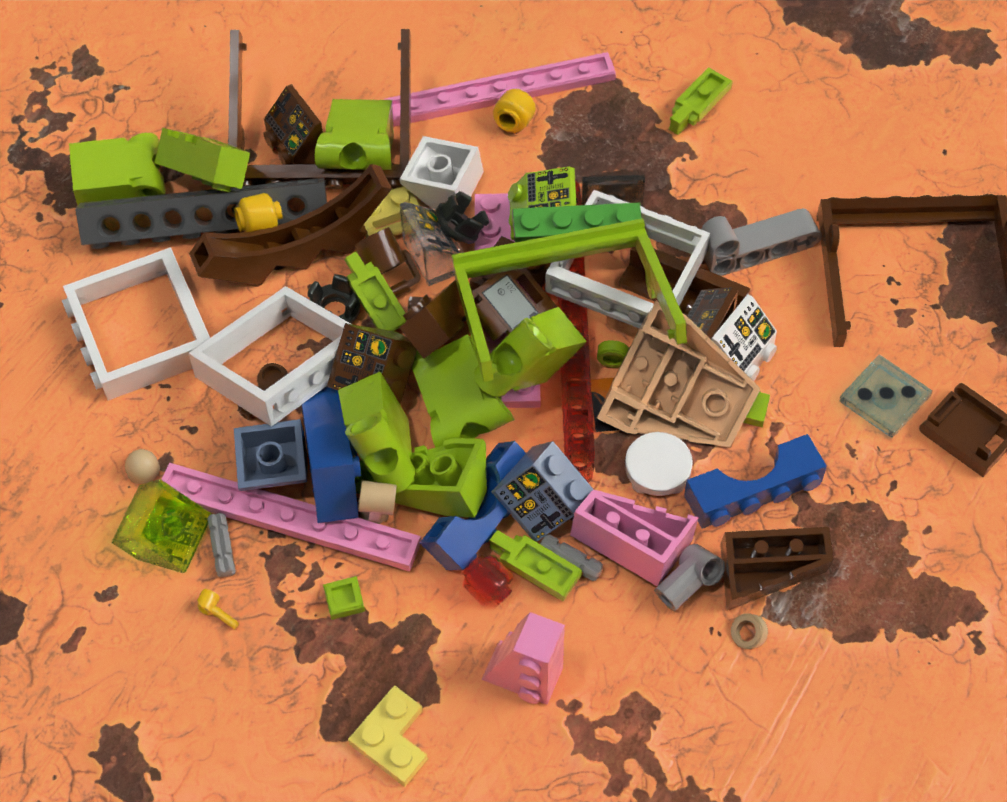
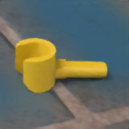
M203 589L197 599L198 610L204 615L218 617L235 630L239 622L216 606L220 596L214 591Z

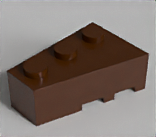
M456 280L431 299L428 295H425L403 315L406 321L399 328L424 359L452 338L465 325L463 322L466 321V316ZM477 298L474 299L475 305L480 302Z
M830 527L725 532L720 548L721 558L725 564L723 578L727 611L827 572L834 561Z

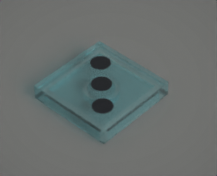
M879 354L841 394L839 402L893 438L930 398L933 390Z

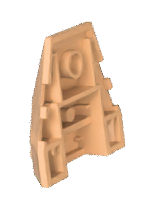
M656 300L642 322L609 388L597 419L626 433L647 434L664 432L689 442L731 447L761 388L686 314L682 313L686 321L687 343L676 344L675 339H669L667 330L670 327L659 301Z

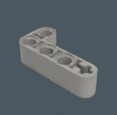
M803 208L736 229H732L726 217L717 216L708 220L701 229L710 233L708 251L704 261L710 272L720 276L815 246L822 238V234L810 212Z

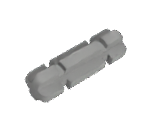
M223 513L211 514L207 520L217 575L221 578L232 576L236 570L226 516Z
M546 535L540 543L542 546L579 567L584 572L582 576L591 581H596L601 575L603 564L594 558L587 559V554L565 542L562 544L558 543L559 539L552 535Z

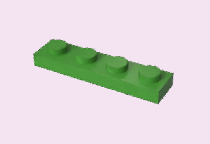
M640 203L515 208L512 211L514 243L642 219Z

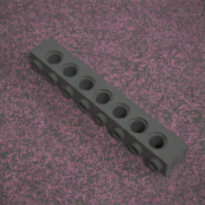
M325 178L243 186L242 189L231 187L230 192L211 189L80 203L75 210L81 245L90 244L92 249L108 247L109 242L121 241L122 245H134L140 243V239L152 238V242H163L170 240V236L183 235L184 239L201 237L202 232L213 231V233L230 234L232 229L239 228L236 219L228 214L227 207L231 204L238 205L240 199L261 193H267L273 202L279 201L283 218L278 220V225L295 220L327 203ZM292 198H300L304 202L305 207L301 211H293L289 208L288 201ZM201 207L208 208L212 212L213 218L203 221L198 218L196 210ZM166 212H178L181 215L182 222L179 224L170 223L166 218ZM138 214L147 215L151 225L149 227L139 226L136 223L135 216ZM113 217L118 220L120 229L115 231L108 229L105 225V218Z

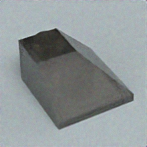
M622 169L582 177L581 205H585L593 190L607 195L611 194L615 198L628 203H640V206L643 207L645 175L641 170Z

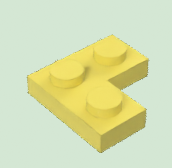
M394 685L348 739L350 746L404 787L428 760L425 752L402 736L423 712L422 705Z

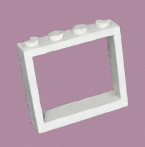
M593 190L585 205L628 202L615 198L611 194L607 195ZM640 206L641 217L645 222V230L650 239L692 254L673 289V294L678 305H680L707 254L710 233ZM575 258L551 263L546 272L545 292L637 328H640L654 304L568 271Z
M171 247L63 286L67 296L66 299L62 300L68 318L75 316L77 321L71 324L77 341L84 340L86 344L85 347L80 348L87 366L94 365L96 371L90 373L96 390L103 388L108 401L193 369L188 353L210 338ZM167 274L195 340L107 373L81 305Z
M285 286L188 354L195 378L272 427L327 386L345 323H351ZM290 316L333 341L265 391L222 365Z

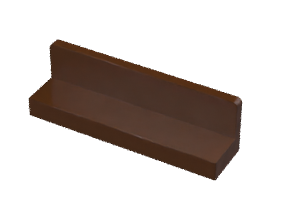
M632 247L629 265L619 280V286L650 299L646 286L644 266L636 247ZM654 249L673 291L688 262ZM699 267L679 307L681 312L684 313L691 299L696 300L701 290L734 287L738 289L737 308L746 295H750L751 288Z

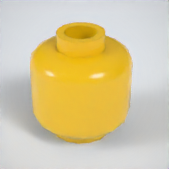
M521 89L507 90L496 102L493 109V118L501 129L510 133L521 132L527 127L535 114V103L532 97Z
M267 193L244 197L240 199L238 207L234 208L235 219L240 232H252L277 226L278 220L283 218L279 201L273 202Z

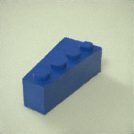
M327 386L301 405L318 523L358 518L355 477H361L359 457L345 434L347 428L344 425L338 390Z

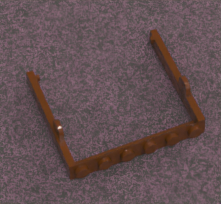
M401 29V43H398V50H401L400 164H391V170H383L392 189L403 187L399 179L411 159L410 29ZM230 30L228 144L244 150L245 133L241 125L243 51H247V44L243 43V36L240 30ZM247 165L243 186L325 178L326 188L341 189L343 184L354 183L365 170L319 169L316 165Z
M956 194L952 196L923 195L920 197L891 196L886 198L864 196L860 198L831 197L820 200L816 218L819 221V229L822 234L821 246L834 347L844 346L847 330L851 328L850 321H845L837 258L840 238L838 224L994 221L1007 292L1006 195L984 194L979 196H963Z

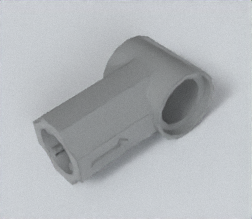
M698 544L689 545L681 553L679 567L657 586L654 591L658 598L675 612L703 584L712 586L719 582L725 571L724 561Z

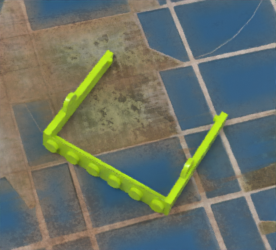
M643 218L452 255L457 288L484 382L494 381L493 374L497 373L496 364L491 362L468 279L636 247L645 269L648 295L650 299H658L670 327L667 330L668 338L675 339L676 344L687 343L686 321L647 235Z

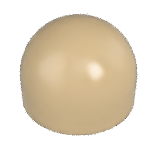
M139 449L129 454L125 461V470L132 482L147 484L158 476L160 465L152 452Z
M741 614L732 623L731 636L737 646L743 649H755L765 643L768 637V627L766 622L758 615ZM752 622L756 633L754 638L747 642L741 638L740 631L745 624Z

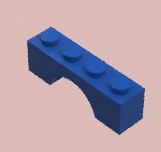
M806 434L778 445L774 459V468L766 476L757 480L742 481L725 475L717 468L688 479L686 481L684 497L694 515L699 517L698 523L702 529L711 525L717 527L728 522L731 517L741 513L748 515L757 511L762 505L772 501L780 503L789 498L793 493L801 490L811 491L817 488L823 481L827 465L810 436Z
M515 441L498 443L487 456V492L476 517H469L468 519H462L457 516L439 517L420 541V544L446 570H464L470 567L476 560V553L480 547L491 539L497 531L496 527L500 521L510 515L492 491L526 454Z

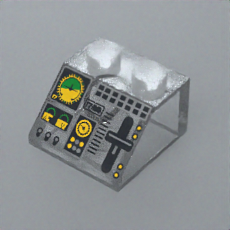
M407 202L399 204L403 242L428 286L455 276L452 255L463 253L464 251L460 243H454L452 238L440 227L436 211Z

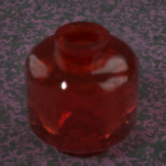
M480 554L462 572L465 576L463 579L464 589L482 606H487L493 601L499 606L513 592L509 587L513 581V574L495 555L484 557Z

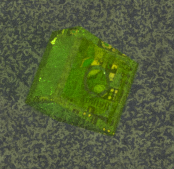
M161 479L139 485L111 543L137 560L180 573H186L207 528V519L212 513Z

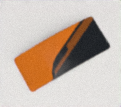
M614 378L589 380L596 432L620 430L597 419Z

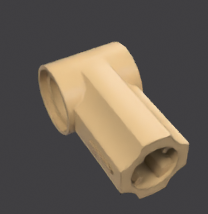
M362 481L358 508L360 512L359 517L377 524L387 521L389 515H393L396 485Z

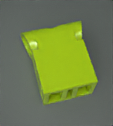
M333 99L326 123V132L320 134L315 147V163L317 168L366 170L370 164L381 166L382 170H391V148L394 139L392 100Z
M145 132L137 134L129 140L115 138L69 143L73 192L77 206L80 203L166 194L164 177L159 171L160 165L155 164L159 145L157 135Z
M559 307L532 316L530 319L524 318L490 353L491 362L496 364L497 373L493 374L494 381H483L479 365L475 368V381L485 393L497 397L504 396L511 389L517 391L546 383L587 341Z
M468 334L435 350L425 359L422 357L414 361L412 365V370L426 409L431 417L430 430L435 447L443 446L444 440L452 438L474 439L479 434L491 432L515 420L512 413L502 402L501 396H491L485 393L476 383L474 372L479 363L472 338Z
M381 372L339 389L338 393L344 425L347 428L345 431L346 436L375 482L395 484L396 494L401 493L409 487L415 476V468L409 459L412 456L407 415Z

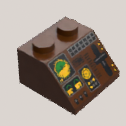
M290 84L285 87L265 116L266 132L263 135L268 146L271 149L275 147L278 151V157L282 165H316L315 147L320 134L323 133L322 124L297 90Z
M726 287L701 290L696 300L691 299L684 314L712 340V337L736 309L738 289Z
M345 323L327 386L339 390L381 372L401 405L417 349L406 336L398 332Z

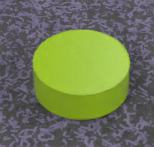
M604 341L598 345L597 360L606 367L619 368L629 347L620 341Z

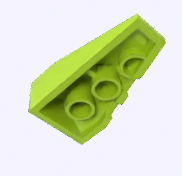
M452 438L444 440L443 446L431 449H427L425 445L415 447L414 453L409 458L415 468L414 479L407 489L396 494L395 503L444 516L475 518L487 492L486 443L484 439ZM362 460L359 461L361 477H355L356 493L358 494L361 491L362 481L375 482Z

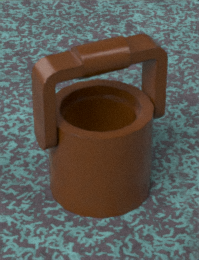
M390 227L378 231L354 245L363 263L366 265L372 262L374 267H378L381 274L406 262L414 278L408 281L403 280L390 287L396 298L409 292L410 287L420 281L421 275L406 249L403 251L400 249Z

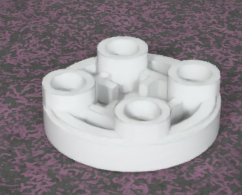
M664 432L647 433L637 438L629 446L625 459V471L632 483V488L638 493H647L655 496L677 494L683 491L686 481L690 478L693 462L692 455L686 444L674 435Z

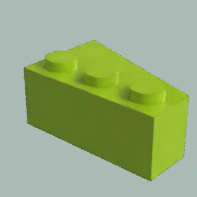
M162 128L155 164L191 175L192 179L202 181L203 184L210 185L214 189L230 192L231 187L242 189L250 152L219 140Z

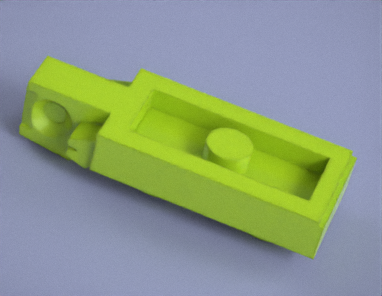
M708 67L675 101L668 130L679 135L686 129L688 124L694 126L732 88L733 81Z
M357 251L345 257V262L352 272L347 276L350 282L349 285L355 295H357L358 300L375 327L389 331L399 329L406 321L403 317L405 311L378 267H374L372 262L365 265Z
M497 530L489 540V548L500 555L499 561L505 567L562 602L582 576V570L526 535L523 537L516 535L512 539Z

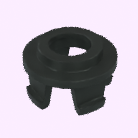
M459 191L456 193V196L451 195L448 197L447 202L440 203L436 207V215L440 227L447 235L456 241L472 244L478 239V233L482 228L488 225L489 218L485 211H481L474 217L468 218L464 212L469 206L472 197Z
M334 274L332 284L323 287L316 281L311 284L307 296L310 297L312 302L323 308L331 302H341L345 305V312L338 317L349 323L355 321L359 315L360 301L351 289L347 277Z

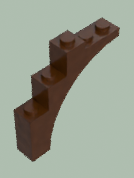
M370 164L354 183L318 209L295 220L252 232L230 234L204 232L189 255L199 277L262 285L276 265L307 269L322 249L352 253L355 250L354 245L363 240L368 233L364 226L365 222L392 188L381 166Z

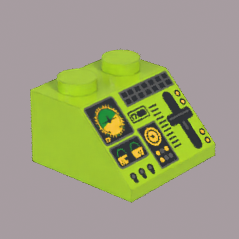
M563 167L526 173L518 182L512 184L508 192V200H510L508 222L511 240H514L513 209L576 206L574 168Z

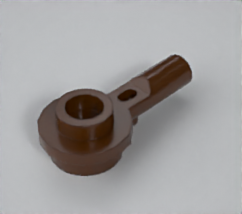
M277 363L264 365L257 375L258 387L265 391L288 374L287 370ZM243 408L239 412L247 420L253 417V414Z

